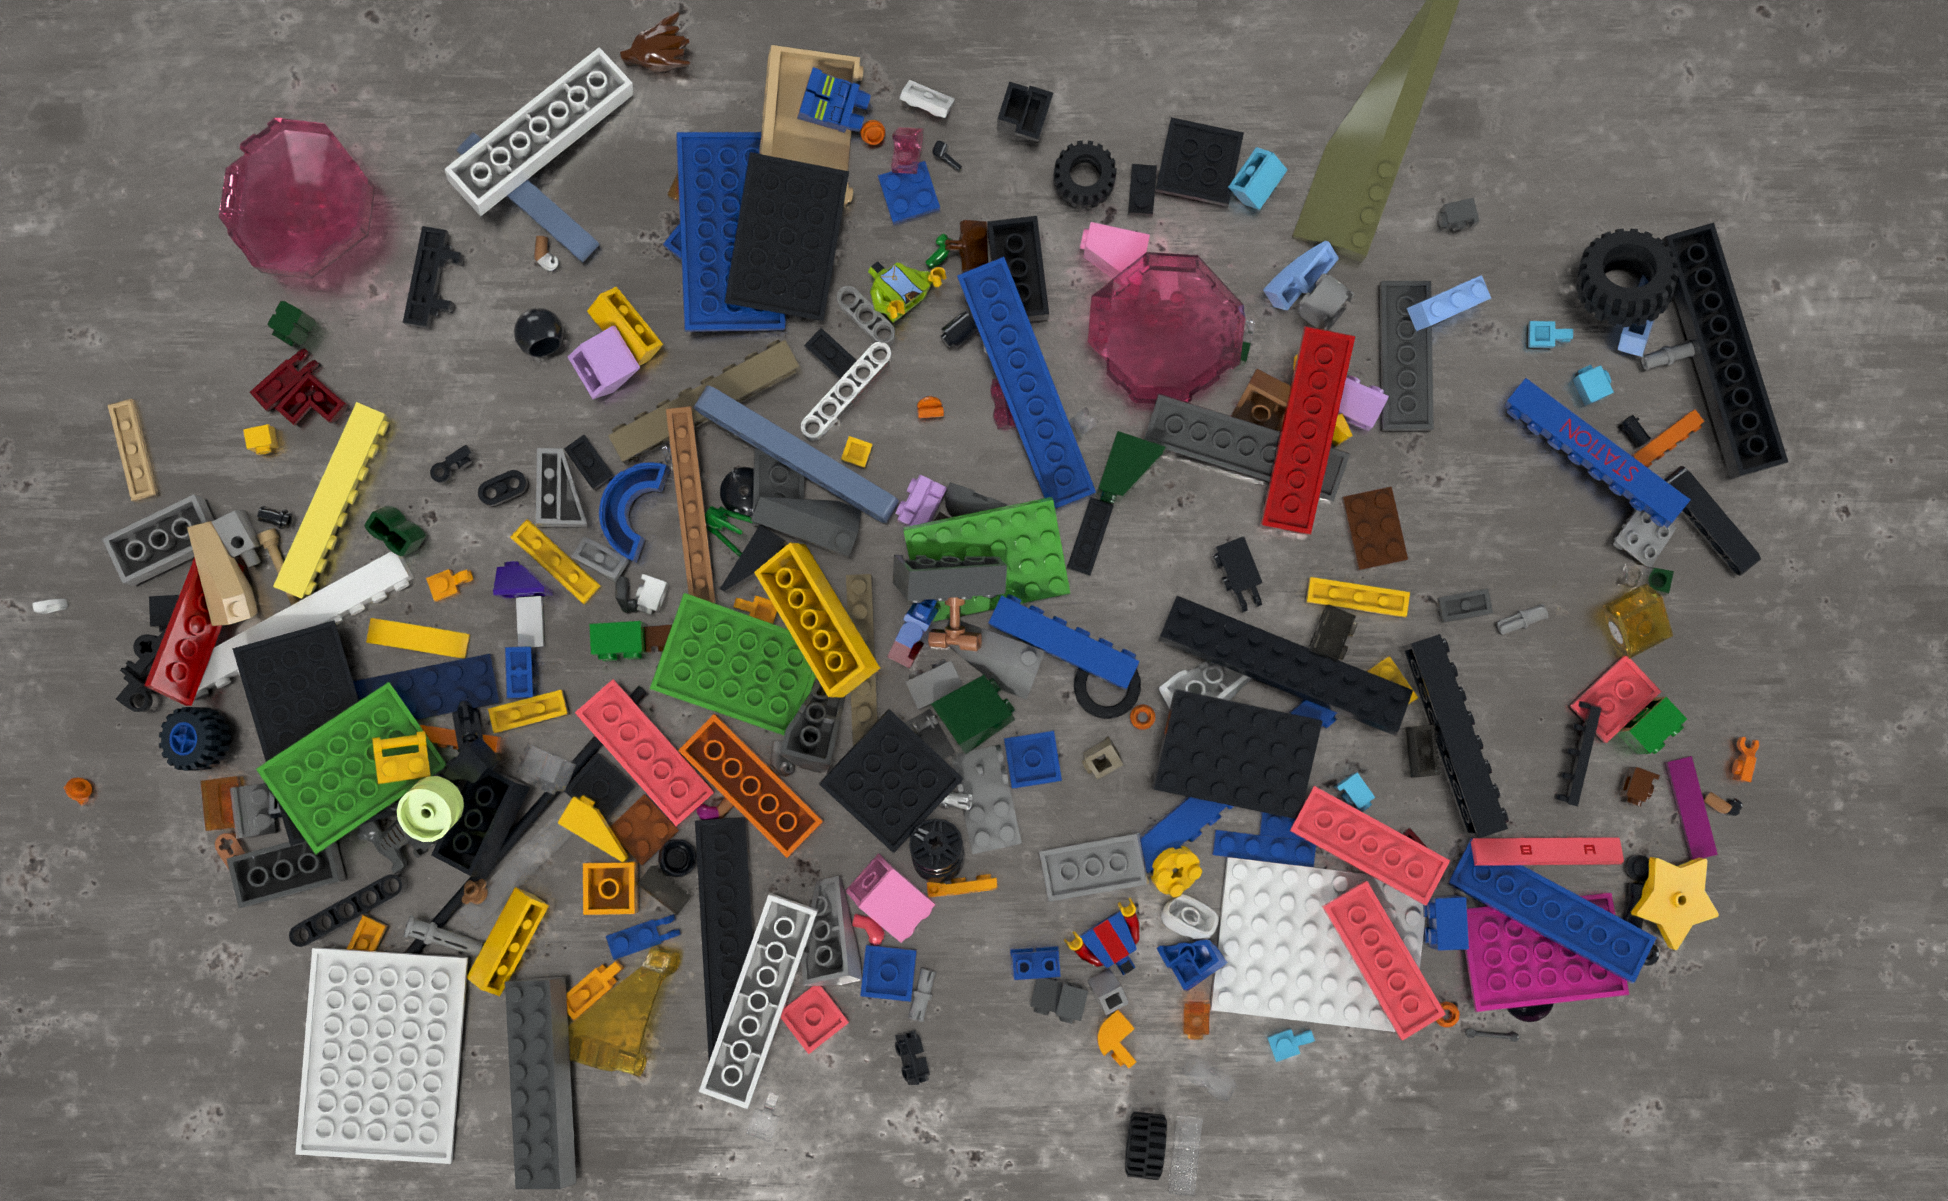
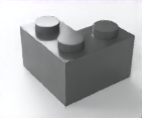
M1038 978L1035 980L1030 1007H1034V1012L1043 1015H1049V1011L1055 1012L1059 1016L1060 1021L1074 1024L1075 1020H1082L1088 989L1086 986L1054 978Z

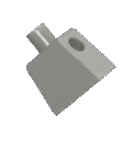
M234 510L212 521L214 528L232 558L241 556L247 569L261 562L254 550L261 545L245 510ZM240 538L244 540L243 546L240 545Z

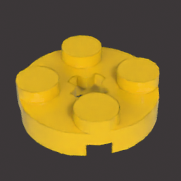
M1181 846L1183 849L1171 847L1164 850L1157 856L1152 865L1154 869L1153 876L1151 875L1152 883L1160 892L1170 894L1172 897H1179L1202 874L1198 857L1185 846ZM1174 868L1178 869L1176 873L1172 871Z

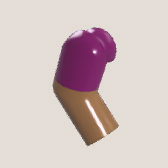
M724 797L717 806L701 804L696 812L701 820L723 819L734 805Z

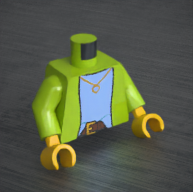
M877 261L868 270V273L875 278L870 290L875 311L886 314L892 323L925 299L931 283L935 287H939L942 284L941 279H947L945 270L942 267H936L931 271H919L906 267L901 263H896L887 270Z

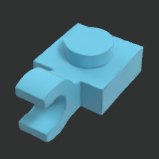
M1530 321L1528 324V348H1554L1555 341L1571 342L1573 340V329H1555V321Z
M1289 1028L1267 1036L1276 1062L1300 1054L1298 1046L1315 1041L1310 1029L1293 1035L1292 1029Z

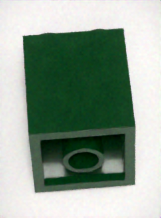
M1117 431L1096 495L1100 496V500L1110 504H1114L1115 501L1120 502L1156 464L1166 447Z
M985 675L976 678L931 704L965 754L1015 720L1012 714L1015 711L1014 707L1007 698L1001 699L998 695L1001 689L993 678L988 681Z

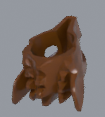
M677 11L669 15L657 25L640 32L636 36L632 47L620 52L621 59L625 65H641L650 71L659 73L669 71L672 68L690 65V61L680 60V58L684 57V49L682 48L689 44V39L677 35L676 33L680 29L678 26H673L679 18V12Z

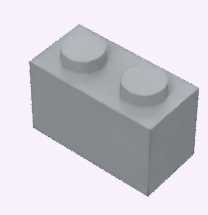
M942 659L931 665L933 669L923 673L921 669L908 675L910 680L906 681V684L918 710L931 705L934 701L963 686L952 661L946 663V660Z

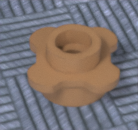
M484 879L475 882L472 880L467 881L464 886L462 902L464 904L472 902L476 905L482 903L488 894V890L485 887L486 881Z

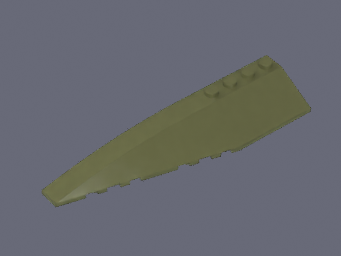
M1426 0L1327 143L1292 237L1315 246L1324 241H1329L1335 253L1361 263L1366 258L1426 97L1459 0Z

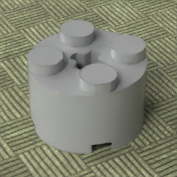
M1323 273L1315 283L1317 287L1312 294L1306 293L1300 301L1301 307L1298 312L1300 313L1299 316L1315 328L1323 330L1327 328L1329 330L1346 310L1344 302L1346 300L1351 302L1354 292L1331 275L1327 276Z

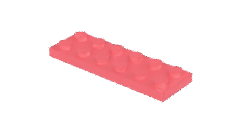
M614 679L575 712L675 826L681 823L714 793L713 789Z
M1313 786L1300 813L1289 830L1424 906H1427L1450 862L1449 859L1316 786Z
M1363 881L1322 906L1400 1040L1403 1041L1446 1015L1368 881Z

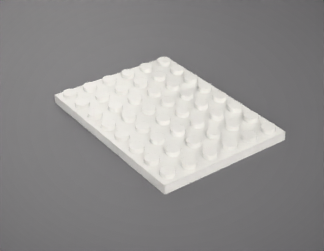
M1227 857L1217 948L1228 963L1214 972L1210 1010L1395 1032L1322 906L1363 881H1368L1420 969L1425 925L1423 904L1364 873Z
M312 948L295 1155L452 1163L469 957Z

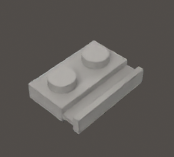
M266 783L230 788L236 839L276 833L274 818H271L269 815L270 791L266 787Z

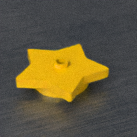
M1699 857L1675 866L1659 858H1649V877L1644 884L1641 899L1633 908L1631 914L1655 923L1670 949L1677 950L1693 925L1719 916L1705 892L1707 859Z

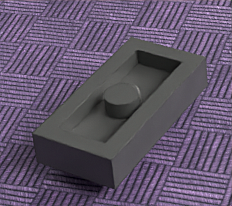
M1489 589L1437 598L1442 623L1493 613Z

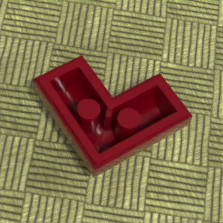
M308 371L275 409L296 426L311 408L329 423H334L345 413L348 405Z

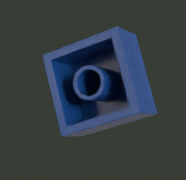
M1458 895L1431 896L1427 906L1423 905V917H1427V928H1424L1425 943H1428V947L1438 951L1469 949L1466 897Z

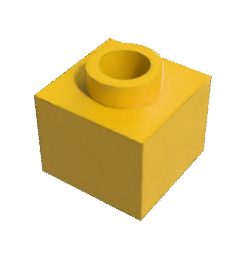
M266 424L243 429L247 449L256 452L257 455L271 453V449L279 447L274 427Z

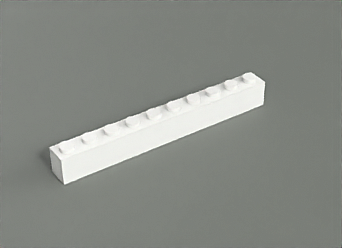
M389 552L214 647L194 700L204 698L209 694L208 690L215 686L217 688L226 686L231 682L230 678L237 674L240 676L232 648L334 620L336 625L343 621L342 617L348 614L356 615L365 609L364 605L372 601L373 603H378L387 598L386 593L394 589L400 591L409 586L408 581L414 579L403 556Z

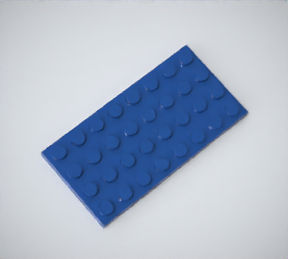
M761 132L676 133L684 332L785 330V314L724 303L749 152L759 154Z

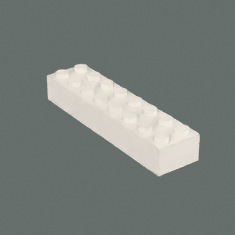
M600 47L447 166L444 169L447 180L472 208L482 216L633 96V83Z
M772 893L768 895L701 1083L700 1093L748 1109L817 916V909Z

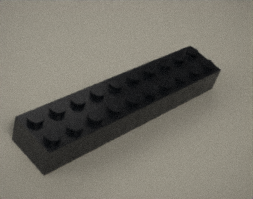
M1710 223L1665 236L1661 239L1665 242L1664 247L1669 246L1674 253L1673 257L1677 259L1678 263L1677 270L1679 273L1673 295L1687 340L1692 342L1695 354L1693 359L1730 479L1788 463L1715 224Z

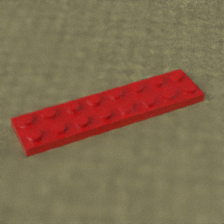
M1304 326L1262 514L1261 525L1305 534H1311L1356 337L1354 335Z

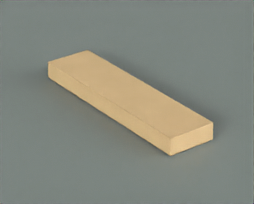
M128 399L108 405L131 501L136 502L158 496L135 400Z

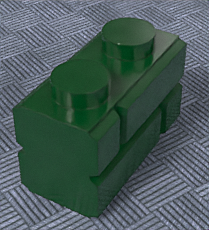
M280 301L275 309L276 314H273L267 323L268 327L274 330L271 335L290 346H293L294 343L303 345L309 336L307 333L311 332L316 324L315 319L286 301Z

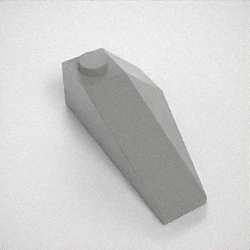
M960 621V625L965 627V632L981 633V648L978 651L960 650L959 645L950 644L949 647L988 679L993 678L1000 689L1027 699L1045 651Z

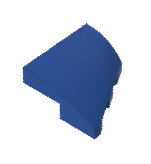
M1207 939L1193 943H1178V945L1171 946L1162 945L1156 948L1167 968L1173 970L1182 988L1186 991H1189L1228 963L1218 948Z

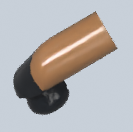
M1712 792L1704 800L1706 804L1719 813L1731 816L1738 815L1740 809L1743 808V803L1738 799L1732 798L1727 803Z

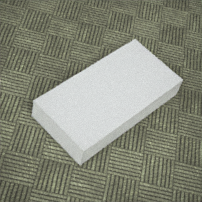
M543 597L516 598L518 647H545Z

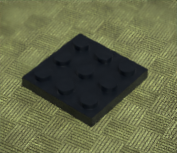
M1171 117L1155 191L1228 207L1232 192L1228 186L1235 178L1244 132Z

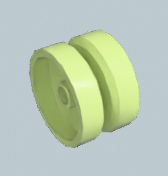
M428 776L419 780L400 799L397 807L398 822L403 831L412 838L422 842H433L442 838L460 819L464 808L463 797L458 788L449 780L439 776Z

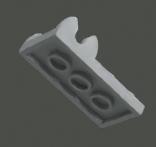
M1001 745L972 750L967 754L963 752L951 755L954 770L964 778L957 785L959 793L972 795V800H969L972 801L970 810L963 809L972 854L1022 844Z
M1140 833L1110 837L1039 852L1049 902L1149 884L1140 842Z

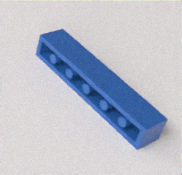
M1010 594L1007 597L1001 595L988 625L1038 649L1044 650L1124 690L1127 689L1140 662L1135 659L1136 654L1126 649H1122L1119 652L1112 648L1113 643L1105 639L1099 638L1096 641L1089 637L1090 632L1082 628L1076 627L1073 630L1066 626L1067 621L1059 617L1053 616V619H1050L1043 615L1045 611L1031 605L1030 608H1027L1020 604L1022 600Z

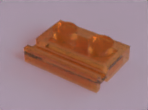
M240 776L201 781L205 831L235 828L230 788L241 787Z

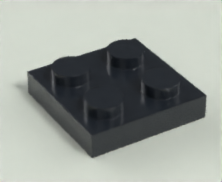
M597 753L564 792L571 798L575 796L580 798L582 795L590 798L595 802L594 807L599 809L605 820H607L636 788V785L600 753Z

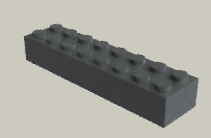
M548 977L505 981L515 1189H563L576 1184L565 977Z

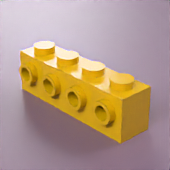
M515 887L466 978L480 990L501 996L505 989V981H509L549 905L536 895Z

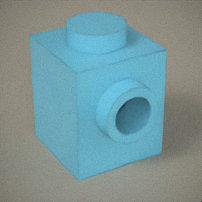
M1592 365L1586 366L1578 370L1579 375L1572 379L1584 406L1614 393L1610 385V375L1606 370H1603L1601 365L1594 369Z

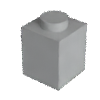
M1110 969L1087 980L1094 998L1106 1016L1129 1004L1121 984Z

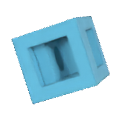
M1353 772L1333 787L1336 791L1342 790L1343 794L1341 797L1345 803L1361 812L1368 809L1372 805L1370 801L1375 798L1358 772Z

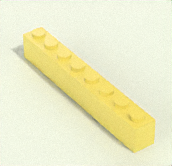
M356 402L273 587L301 599L313 594L317 585L314 582L317 573H322L327 563V560L324 559L328 549L332 550L336 544L338 537L335 536L338 527L342 528L348 516L345 511L349 504L354 503L358 495V491L355 490L359 480L364 481L369 469L366 467L369 458L373 459L378 451L379 445L376 444L380 435L384 436L389 426V422L386 421L388 417L384 413Z

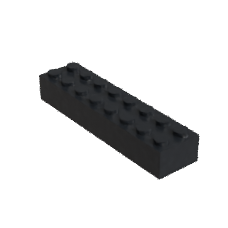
M1438 634L1402 646L1468 837L1480 839L1508 829L1506 824L1509 822L1507 812L1504 807H1500L1498 798H1500L1499 789L1496 783L1492 784L1489 775L1492 773L1490 763L1487 759L1483 758L1481 752L1483 749L1482 740L1479 735H1475L1473 725H1475L1474 717L1470 710L1467 711L1464 701L1467 700L1465 691L1462 686H1458L1455 678L1458 676L1457 668L1454 662L1450 663L1447 655L1450 652L1447 640L1441 638V635Z

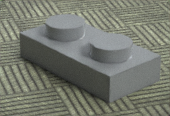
M585 536L571 556L574 561L614 582H617L629 562L626 557Z

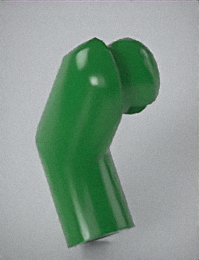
M941 234L936 239V244L940 247L925 261L931 269L938 267L950 252V250L945 249V246H947L945 241L949 239L946 234Z

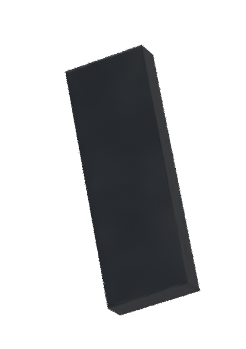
M1090 497L1066 569L1091 576L1114 507L1113 504Z

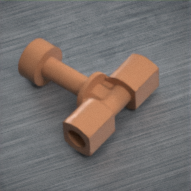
M955 597L948 598L945 601V605L950 606V625L946 626L945 630L932 629L929 632L928 643L930 647L947 648L951 644L959 645L960 650L978 651L981 648V633L965 632V627L960 625V606L965 604L964 599Z

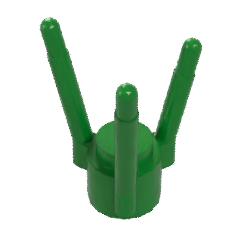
M711 506L705 513L706 525L708 526L707 531L716 535L740 557L742 552L718 529L722 531L726 527L741 535L743 533L742 530L730 524L727 516L752 523L750 521L751 517L729 511L721 506L719 509Z

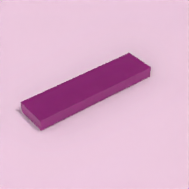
M1692 756L1665 762L1690 859L1694 860L1699 857L1706 858L1718 855Z

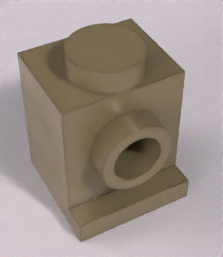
M1109 736L1101 743L1083 752L1085 760L1082 763L1088 774L1093 772L1097 780L1124 765L1122 756ZM1105 755L1103 759H1097L1099 756Z

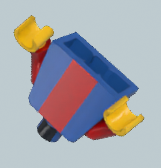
M1129 898L1130 904L1127 907H1122L1119 902L1118 907L1120 910L1082 934L1078 935L1073 931L1075 939L1072 942L1064 939V942L1082 960L1096 967L1104 965L1106 968H1109L1116 963L1122 975L1129 973L1136 968L1129 954L1137 950L1135 945L1140 940V923L1132 899Z

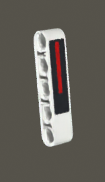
M875 342L803 419L801 431L806 439L810 441L821 439L889 365L892 355L890 347L886 343ZM882 349L887 352V356L883 360H876L873 357L874 352ZM860 368L869 369L870 375L867 378L860 379L857 377L856 374ZM844 386L852 387V395L849 397L841 396V388ZM828 404H833L837 408L835 414L831 416L823 413V408ZM813 422L819 424V431L816 434L806 432L808 424Z

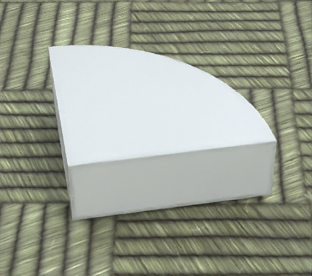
M52 599L32 603L34 612L40 614H48L68 608L66 599Z

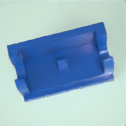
M531 646L505 647L506 699L533 697Z

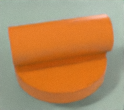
M927 396L917 403L918 418L944 416V409L939 398Z
M78 777L70 779L63 788L66 794L71 799L76 800L81 806L89 801L92 793L91 784L87 780Z

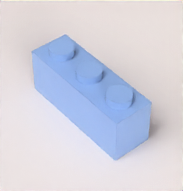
M1481 275L1410 306L1407 310L1416 331L1487 301L1491 299V296Z

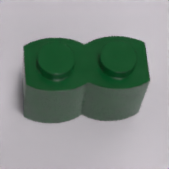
M389 505L373 511L364 525L370 535L384 541L387 548L398 556H405L418 550L426 537L418 525L407 521L398 509Z

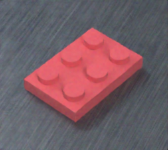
M1623 655L1576 699L1570 707L1585 722L1588 709L1579 707V701L1600 705L1602 709L1596 735L1604 743H1607L1658 696L1661 690L1628 655Z

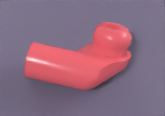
M854 915L852 926L865 929L871 945H880L884 939L882 927L870 917Z

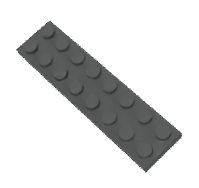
M1158 393L1143 439L1165 446L1166 450L1270 482L1281 431ZM1330 448L1320 492L1321 498L1334 501L1350 453Z

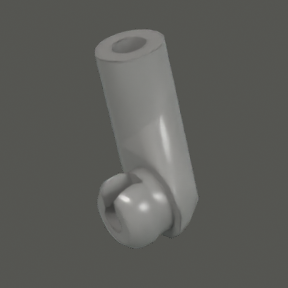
M772 741L770 765L781 776L791 775L794 771L793 764L780 755L783 742Z

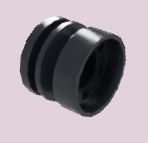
M934 818L922 822L915 828L910 836L909 848L914 869L919 876L934 883L950 881L957 876L964 866L965 853L961 833L956 826L947 820ZM937 844L941 845V847H937L936 850L932 849V847H936Z

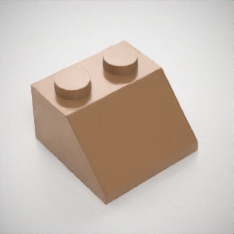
M1256 369L1231 416L1280 431L1291 386Z

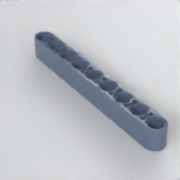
M707 385L694 405V409L704 417L882 523L888 522L899 503V500L887 491L714 387Z

